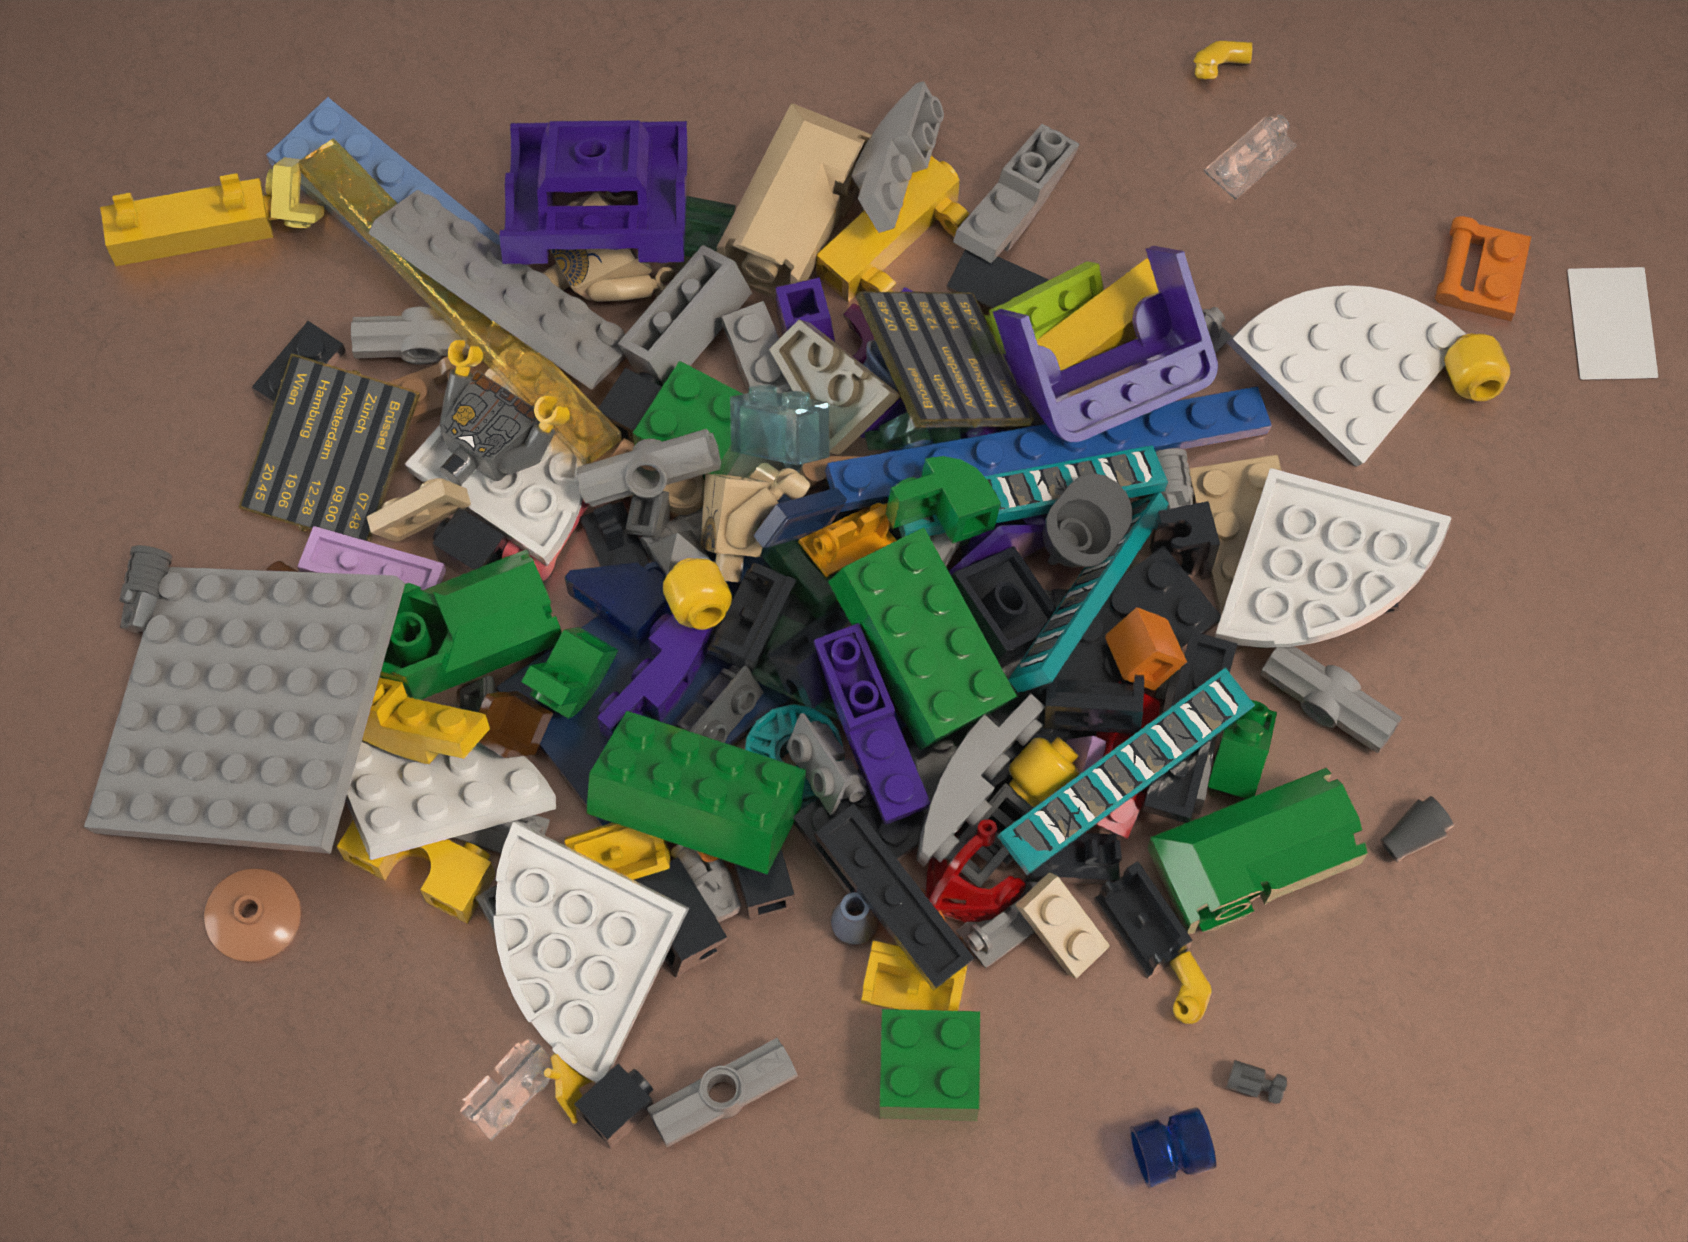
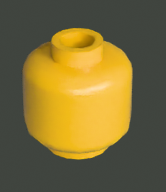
M1470 333L1459 337L1448 349L1444 358L1445 369L1455 391L1463 398L1475 401L1493 399L1503 391L1511 375L1509 362L1500 343L1493 336L1487 334Z
M687 558L681 560L668 573L663 582V593L674 617L679 624L701 630L711 628L723 620L731 605L732 594L722 572L715 562L708 559Z
M1059 737L1052 743L1045 738H1034L1010 764L1009 772L1013 779L1009 785L1018 795L1035 808L1080 775L1078 768L1073 763L1079 755Z

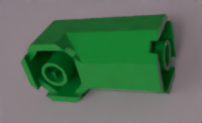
M527 549L425 590H421L420 586L406 583L380 677L403 682L407 697L422 700L555 647L562 634L557 617H552L551 615L553 612L550 606V598Z
M1327 768L1150 838L1147 849L1178 917L1188 934L1195 933L1198 924L1202 932H1208L1246 917L1254 912L1251 902L1261 897L1264 905L1278 897L1363 863L1368 854L1366 843L1363 842L1356 845L1354 838L1355 833L1362 831L1360 818L1344 785L1338 779L1328 782L1332 773Z

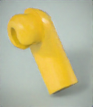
M1213 42L1196 53L1193 61L1196 63L1195 76L1200 79H1215L1218 75V64H1251L1252 42Z
M1188 951L1170 962L1171 967L1182 983L1177 999L1173 1004V1013L1179 1021L1185 1024H1193L1204 1016L1212 988L1192 953Z

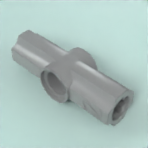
M412 307L404 310L401 316L353 317L351 322L352 353L354 358L401 357L408 363L426 365L438 362L441 356H448V348L453 341L465 340L463 355H468L471 346H479L483 355H489L491 349L490 319L483 313L441 315L439 311L429 307Z
M707 429L664 442L656 439H643L630 452L579 466L576 475L579 491L585 503H589L593 507L634 494L644 498L655 497L661 494L666 485L720 470L721 459L718 444L713 433H709ZM644 465L652 466V467L655 468L656 470H655V471H649V470L644 469V468L641 467V466H644Z
M1295 646L1276 647L1261 671L1260 675L1300 701L1303 711L1314 721L1330 728L1339 727L1376 753H1379L1402 720V717L1361 691V685L1350 673L1335 665L1325 667Z
M775 1038L725 1066L719 1065L710 1068L701 1079L649 1106L647 1111L668 1148L719 1119L734 1117L741 1111L743 1106L797 1078L798 1075L784 1046L778 1038ZM720 1082H727L736 1089L734 1097L725 1103H718L709 1096L711 1088Z

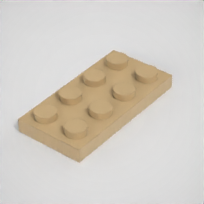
M1278 455L1189 468V475L1192 481L1191 487L1194 493L1193 504L1209 501L1220 541L1219 550L1210 576L1217 611L1220 615H1222L1269 470L1272 468L1282 471Z

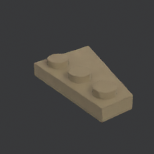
M799 319L769 348L828 453L840 455L902 396L809 322Z

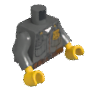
M455 340L448 348V358L456 366V369L450 370L440 418V433L448 450L452 453L440 467V471L452 483L462 486L475 469L493 481H500L508 474H514L539 464L555 434L553 426L563 425L570 418V412L567 407L558 406L552 414V408L557 402V397L542 396L537 400L535 407H533L477 370L472 375L469 372L470 367L480 364L483 359V352L479 346H471L468 357L465 360L463 357L465 340Z

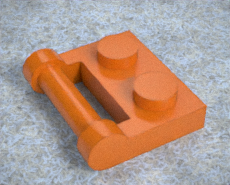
M1455 217L1450 228V235L1453 239L1443 282L1437 285L1435 300L1444 306L1512 321L1516 311L1532 236L1481 225L1470 217ZM1470 243L1482 246L1472 291L1465 290L1461 286Z

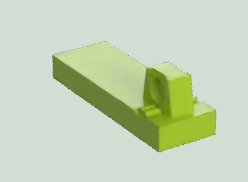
M1086 261L1011 299L1007 303L989 310L990 315L983 317L991 334L995 337L1000 353L1006 354L993 315L994 311L1004 309L1028 315L1037 340L1104 290L1099 263Z

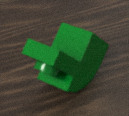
M939 456L925 458L920 478H906L896 484V486L891 487L885 514L893 529L936 515L953 544L994 530L1001 502L989 481L976 467L961 459Z
M581 627L564 629L547 662L530 665L521 682L532 688L530 696L569 719L575 716L591 699L619 650Z

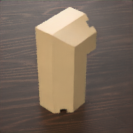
M791 103L717 246L718 253L735 261L750 289L776 299V287L808 280L816 265V255L825 247L835 225L840 221V217L844 218L848 214L860 190L851 175L861 152L872 134Z

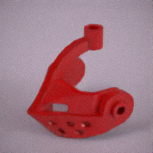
M989 819L980 821L976 836L958 852L949 865L945 858L941 862L934 856L929 860L925 896L937 911L941 910L943 916L963 922H982L993 919L1013 905L1024 892L1026 883L1020 878H1014L1013 876L1007 877L991 889L978 888L958 876L968 860L982 846H991L994 843L997 832V825L994 821ZM962 827L954 834L956 838L964 831ZM950 899L965 900L966 903H955Z

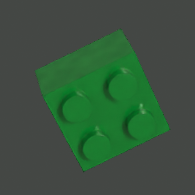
M679 361L634 430V445L643 439H656L664 442L707 429L709 433L714 435L721 459L720 470L710 472V474L728 475L760 425L759 403L747 395Z
M882 1009L879 1119L977 1121L980 1104V1011Z

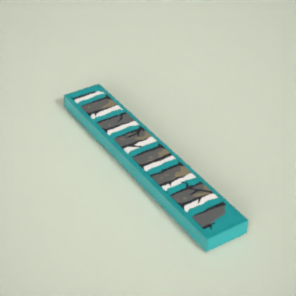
M1153 445L984 476L1001 502L996 523L1048 514L1050 508L1066 488L1083 475L1094 473L1108 476L1119 483L1129 498L1164 492L1168 480ZM936 515L898 527L902 538L923 527L929 536L946 533Z
M1160 492L1131 502L1132 522L1127 533L1103 562L1098 566L1084 567L1008 679L1017 692H1024L1051 683L1153 531L1158 511L1168 508L1169 503Z
M1225 667L1003 830L997 837L1025 874L1029 875L1249 712L1255 704Z

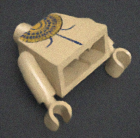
M597 191L571 201L566 206L631 205V194L619 197L622 192L605 191V194ZM638 248L619 250L550 249L557 263L542 272L551 280V283L564 291L570 286L574 292L585 299L597 302L651 297L653 293L658 297L667 287L661 282L672 281L675 276V271L672 268L663 267L657 272L655 278H651L648 274L653 270L648 262H639Z
M761 463L754 466L749 471L747 477L705 474L701 546L705 550L716 553L715 563L721 570L725 581L741 582L744 556L760 557L762 546L753 535L775 505L779 504L778 500L784 494L791 500L803 497L808 491L810 482L796 470L785 468L778 471L769 463Z

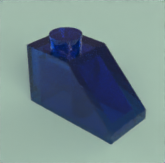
M638 563L570 570L564 577L567 592L571 597L638 647H641L651 636L649 633L655 622L662 615L671 612L663 593V582L666 576L654 568L647 571Z

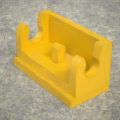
M609 823L564 838L567 847L632 880L670 869V849L666 840L616 823Z
M873 940L862 989L861 1003L886 1009L959 1011L968 965L933 991L899 946Z

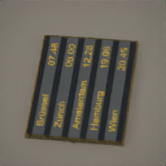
M860 291L856 299L915 428L1030 426L1034 421L973 293Z
M291 353L238 508L297 526L303 532L307 530L312 531L313 526L371 542L373 534L370 531L367 516L382 509L420 393L361 375L358 370L348 371Z

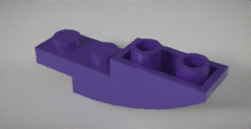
M666 613L662 615L652 626L649 633L651 635L649 637L651 655L655 658L653 660L647 658L640 663L631 676L632 682L621 693L618 691L613 692L602 703L598 711L600 715L597 717L600 733L610 740L626 711L643 715L647 711L657 721L662 722L693 682L706 657L707 648L713 639L716 625L704 630L689 628L679 624L673 614Z
M857 623L815 639L814 645L838 716L860 773L866 780V785L868 784L884 825L928 809L931 804L894 716V706L860 624Z

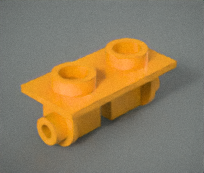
M876 503L871 507H866L799 539L798 543L825 577H828L840 571L843 567L897 540L889 531L891 523L885 514L887 504Z

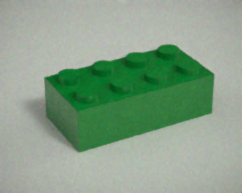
M924 527L843 567L828 581L851 625L860 624L884 685L919 750L977 721L984 714L988 715L1017 697Z
M626 711L589 773L586 814L768 874L794 824V816L801 810L806 770Z

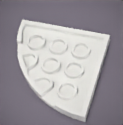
M1345 285L1323 287L1286 298L1256 315L1244 324L1226 343L1357 467L1368 459L1445 366L1444 358L1448 349L1459 337L1466 333L1433 308L1413 298L1373 287Z
M516 338L484 375L533 407H535L537 400L542 396L557 397V402L552 408V414L558 406L567 407L570 412V418L563 425L553 426L555 434L539 464L514 474H508L500 481H493L475 469L462 484V487L467 488L471 505L463 510L504 535L507 540H510L522 550L527 549L532 557L548 566L571 532L582 506L583 497L579 491L576 473L579 466L589 464L588 440L585 424L575 395L559 372L557 365ZM440 425L405 463L408 472L422 482L435 478H443L450 481L440 471V467L452 455L440 433Z
M1270 468L1221 615L1216 638L1238 643L1237 645L1263 648L1292 647L1335 638L1365 625L1398 603L1419 582L1431 566L1444 542L1451 523V517Z
M362 740L345 799L370 860L556 809V796L547 780L525 756L504 758L479 742L464 759L439 753L430 764H425L390 753Z
M513 822L504 843L496 873V881L498 882L494 929L502 969L513 997L527 1021L532 1022L541 1036L553 1047L552 1050L563 1061L583 1076L597 1083L612 1069L689 908L519 822Z

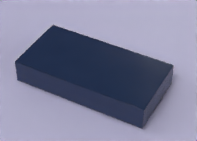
M838 488L776 504L753 536L763 548L803 538L830 525L846 504L847 499Z

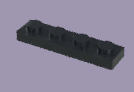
M1191 631L1184 655L1187 663L1181 667L1171 707L1225 667L1230 673L1238 643ZM1212 739L1149 785L1142 811L1184 823L1190 822Z
M852 804L815 832L814 837L933 991L973 961L974 957L855 804Z

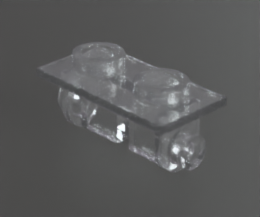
M1282 115L1264 117L1205 168L1204 172L1236 200L1297 146L1287 136L1286 131L1290 128L1289 122Z
M529 1038L523 1044L517 1042L514 1045L515 1047L495 1067V1070L505 1078L499 1085L487 1075L463 1099L466 1104L460 1109V1112L473 1124L475 1123L491 1141L502 1129L508 1127L513 1122L516 1114L536 1093L543 1090L550 1081V1078L544 1076V1071L546 1068L553 1069L551 1059L542 1046L536 1045Z

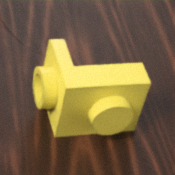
M284 157L274 164L273 169H269L267 173L266 194L272 195L270 218L284 219V225L288 227H311V223L317 222L324 216V206L299 203L302 159Z

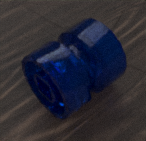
M1197 1107L1176 1112L1173 1116H1169L1167 1126L1156 1118L1132 1125L1129 1128L1135 1159L1141 1176L1149 1189L1175 1182L1180 1169L1187 1175L1193 1174L1195 1176L1215 1170L1217 1167L1212 1138L1205 1119Z

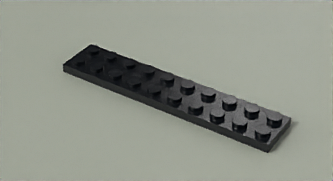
M1163 546L1122 576L1058 672L1057 679L1133 684L1123 679L1105 637L1111 629L1136 607L1166 618L1181 650L1187 647L1191 631L1201 634L1207 633L1219 624L1221 615L1165 546ZM1030 647L1000 665L1007 679L1010 678ZM1047 684L1024 692H1017L1012 686L1017 697L986 716L995 725L1000 727L1030 694L1046 708ZM1044 708L1037 718L1042 724L1037 733L1024 746L1016 741L1005 752L1010 761L992 780L985 774L982 777L995 789L998 788L1004 781L1006 782L1012 777L1009 772L1010 764L1034 738H1045L1052 743L1057 737L1064 739L1074 730L1044 728ZM980 719L922 750H919L910 732L903 736L929 800H931L933 792L952 756ZM867 784L865 786L866 794L862 799L856 802H851L849 798L842 799L835 815H830L819 798L794 816V825L847 894L857 891L814 837L815 832L852 804H855L899 861L918 847L927 809L884 825Z

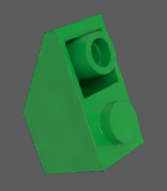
M1251 700L1255 706L1249 712L1223 730L1208 782L1209 788L1246 799L1256 794L1269 753L1277 716L1276 711L1269 710L1266 705L1255 700Z

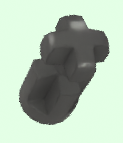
M1234 1060L1226 1088L1256 1098L1261 1090L1269 1092V1102L1277 1104L1284 1097L1287 1078L1284 1075L1276 1074L1273 1080L1265 1079V1069Z

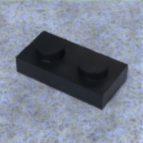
M307 321L252 386L254 394L275 408L292 356L333 368L346 352L343 343L310 321Z

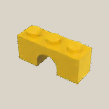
M353 820L337 845L344 860L384 881L393 867L404 858L420 857L431 863V869L420 889L426 903L468 924L478 907L475 897L488 890L496 876L492 862L489 861L490 855L482 848L469 842H465L462 847L446 839L370 860Z

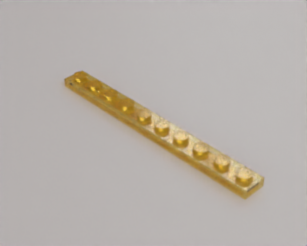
M334 138L298 162L300 172L461 339L465 340L469 347L479 346L483 352L482 360L519 398L535 407L537 400L542 396L557 397V402L552 408V414L558 406L568 408L570 412L569 420L563 425H554V435L583 465L592 463L621 441L619 429L553 362L369 234L375 219L398 203Z

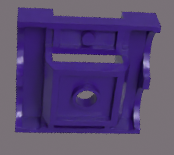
M550 121L549 123L510 124L511 165L510 173L505 174V227L499 233L502 264L548 263L549 249L619 250L626 248H638L639 262H684L688 169L687 121ZM609 191L617 193L637 191L638 205L553 206L554 192Z

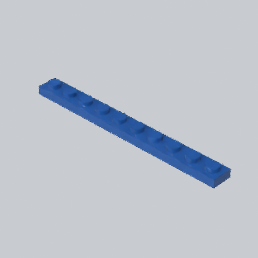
M1257 386L1174 401L1080 442H1069L1060 439L1044 424L827 463L825 474L830 489L838 488L847 499L846 504L840 511L843 512L871 507L876 503L887 504L891 487L896 486V484L906 478L921 477L925 458L946 456L961 459L976 467L984 476L1151 445H1153L1156 452L1171 448L1188 449L1267 434L1272 424Z

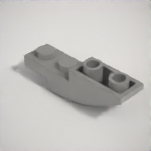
M924 81L916 83L887 113L866 143L851 175L860 189L858 200L878 233L895 228L912 173L927 169L936 144L938 131L944 118L940 100L936 96H932Z
M1041 124L1002 169L998 183L957 229L953 243L990 263L1003 250L1008 252L1044 205L1075 156L1080 144L1066 137L1061 132Z
M764 301L722 316L721 322L737 359L738 371L749 397L759 403L760 422L783 469L792 468L799 473L803 462L808 457L830 456L769 350L779 340V337Z
M1032 694L1026 698L1000 727L995 725L984 714L952 756L930 800L931 804L925 813L917 852V861L923 867L933 856L941 862L959 843L954 834L962 825L967 822L973 828L992 808L986 800L995 788L982 776L985 774L992 780L1010 761L1005 752L1016 741L1024 746L1042 727L1037 718L1045 706Z

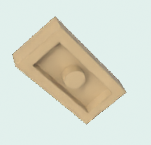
M435 478L422 483L419 490L405 497L394 498L385 502L382 509L367 516V520L372 534L397 543L456 513L459 507L464 509L470 506L471 502L467 488L443 478Z
M1048 873L1015 904L1069 976L1077 979L1110 947L1109 943L1057 875Z

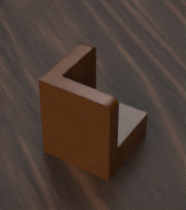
M518 691L488 693L478 713L486 714L490 730L479 743L504 758L535 755L553 713Z

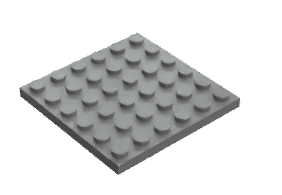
M169 567L168 574L162 578L159 584V593L162 599H157L152 619L148 622L146 631L142 635L84 827L95 834L331 854L405 583L394 575Z

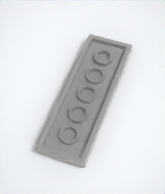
M416 190L375 219L369 231L371 236L591 390L626 359L617 344L625 335L618 325L601 318L591 311L582 300L570 296L551 283V280L545 274L534 271L527 265L502 264L500 245H497L478 232L472 223L458 218L445 209L433 196Z

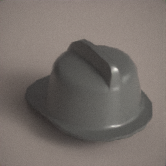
M1092 473L1078 477L1066 488L1050 508L1043 527V543L1050 554L1047 561L1050 565L1060 563L1071 568L1098 566L1110 555L1127 533L1132 522V506L1127 493L1119 483L1108 476Z

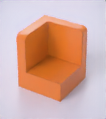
M1136 607L1106 634V641L1123 679L1134 683L1135 674L1144 675V687L1151 690H1156L1187 663L1169 621L1164 617Z

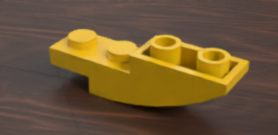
M379 677L362 740L401 757L430 764L439 753L464 759L490 730L486 714L407 697L403 682Z

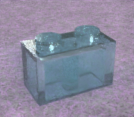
M773 385L750 386L749 393L730 397L732 452L793 465L829 458L828 402L810 399V393L804 391L777 393V387Z

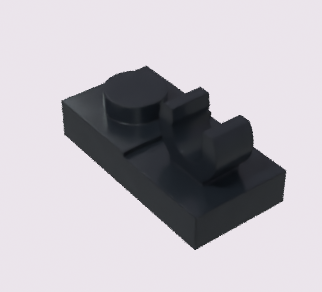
M623 501L613 505L611 503L593 509L594 512L580 517L582 527L614 602L623 599L650 580L644 575V566L649 561L638 536L625 533L628 512Z
M1084 833L1029 875L1025 874L1026 882H1039L1048 873L1057 875L1063 883L1104 884L1108 880L1113 883L1121 878L1119 862L1122 861L1120 840H1117V836L1114 834Z

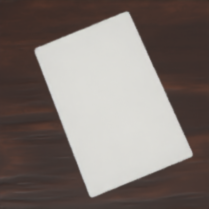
M1645 268L1568 269L1580 379L1658 378Z

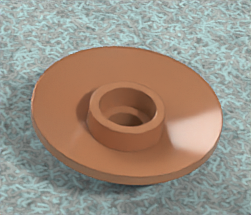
M258 868L241 870L222 880L210 894L204 912L205 929L213 945L228 958L245 963L265 961L281 953L294 939L301 920L300 902L290 883L275 872ZM247 904H256L258 906L257 913L253 917L244 918L241 915L243 907Z

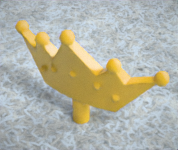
M554 1053L550 1057L553 1069L546 1068L544 1076L555 1079V1098L570 1117L572 1124L578 1122L574 1104L583 1096L579 1089L590 1082H595L577 1072L563 1061L558 1054Z

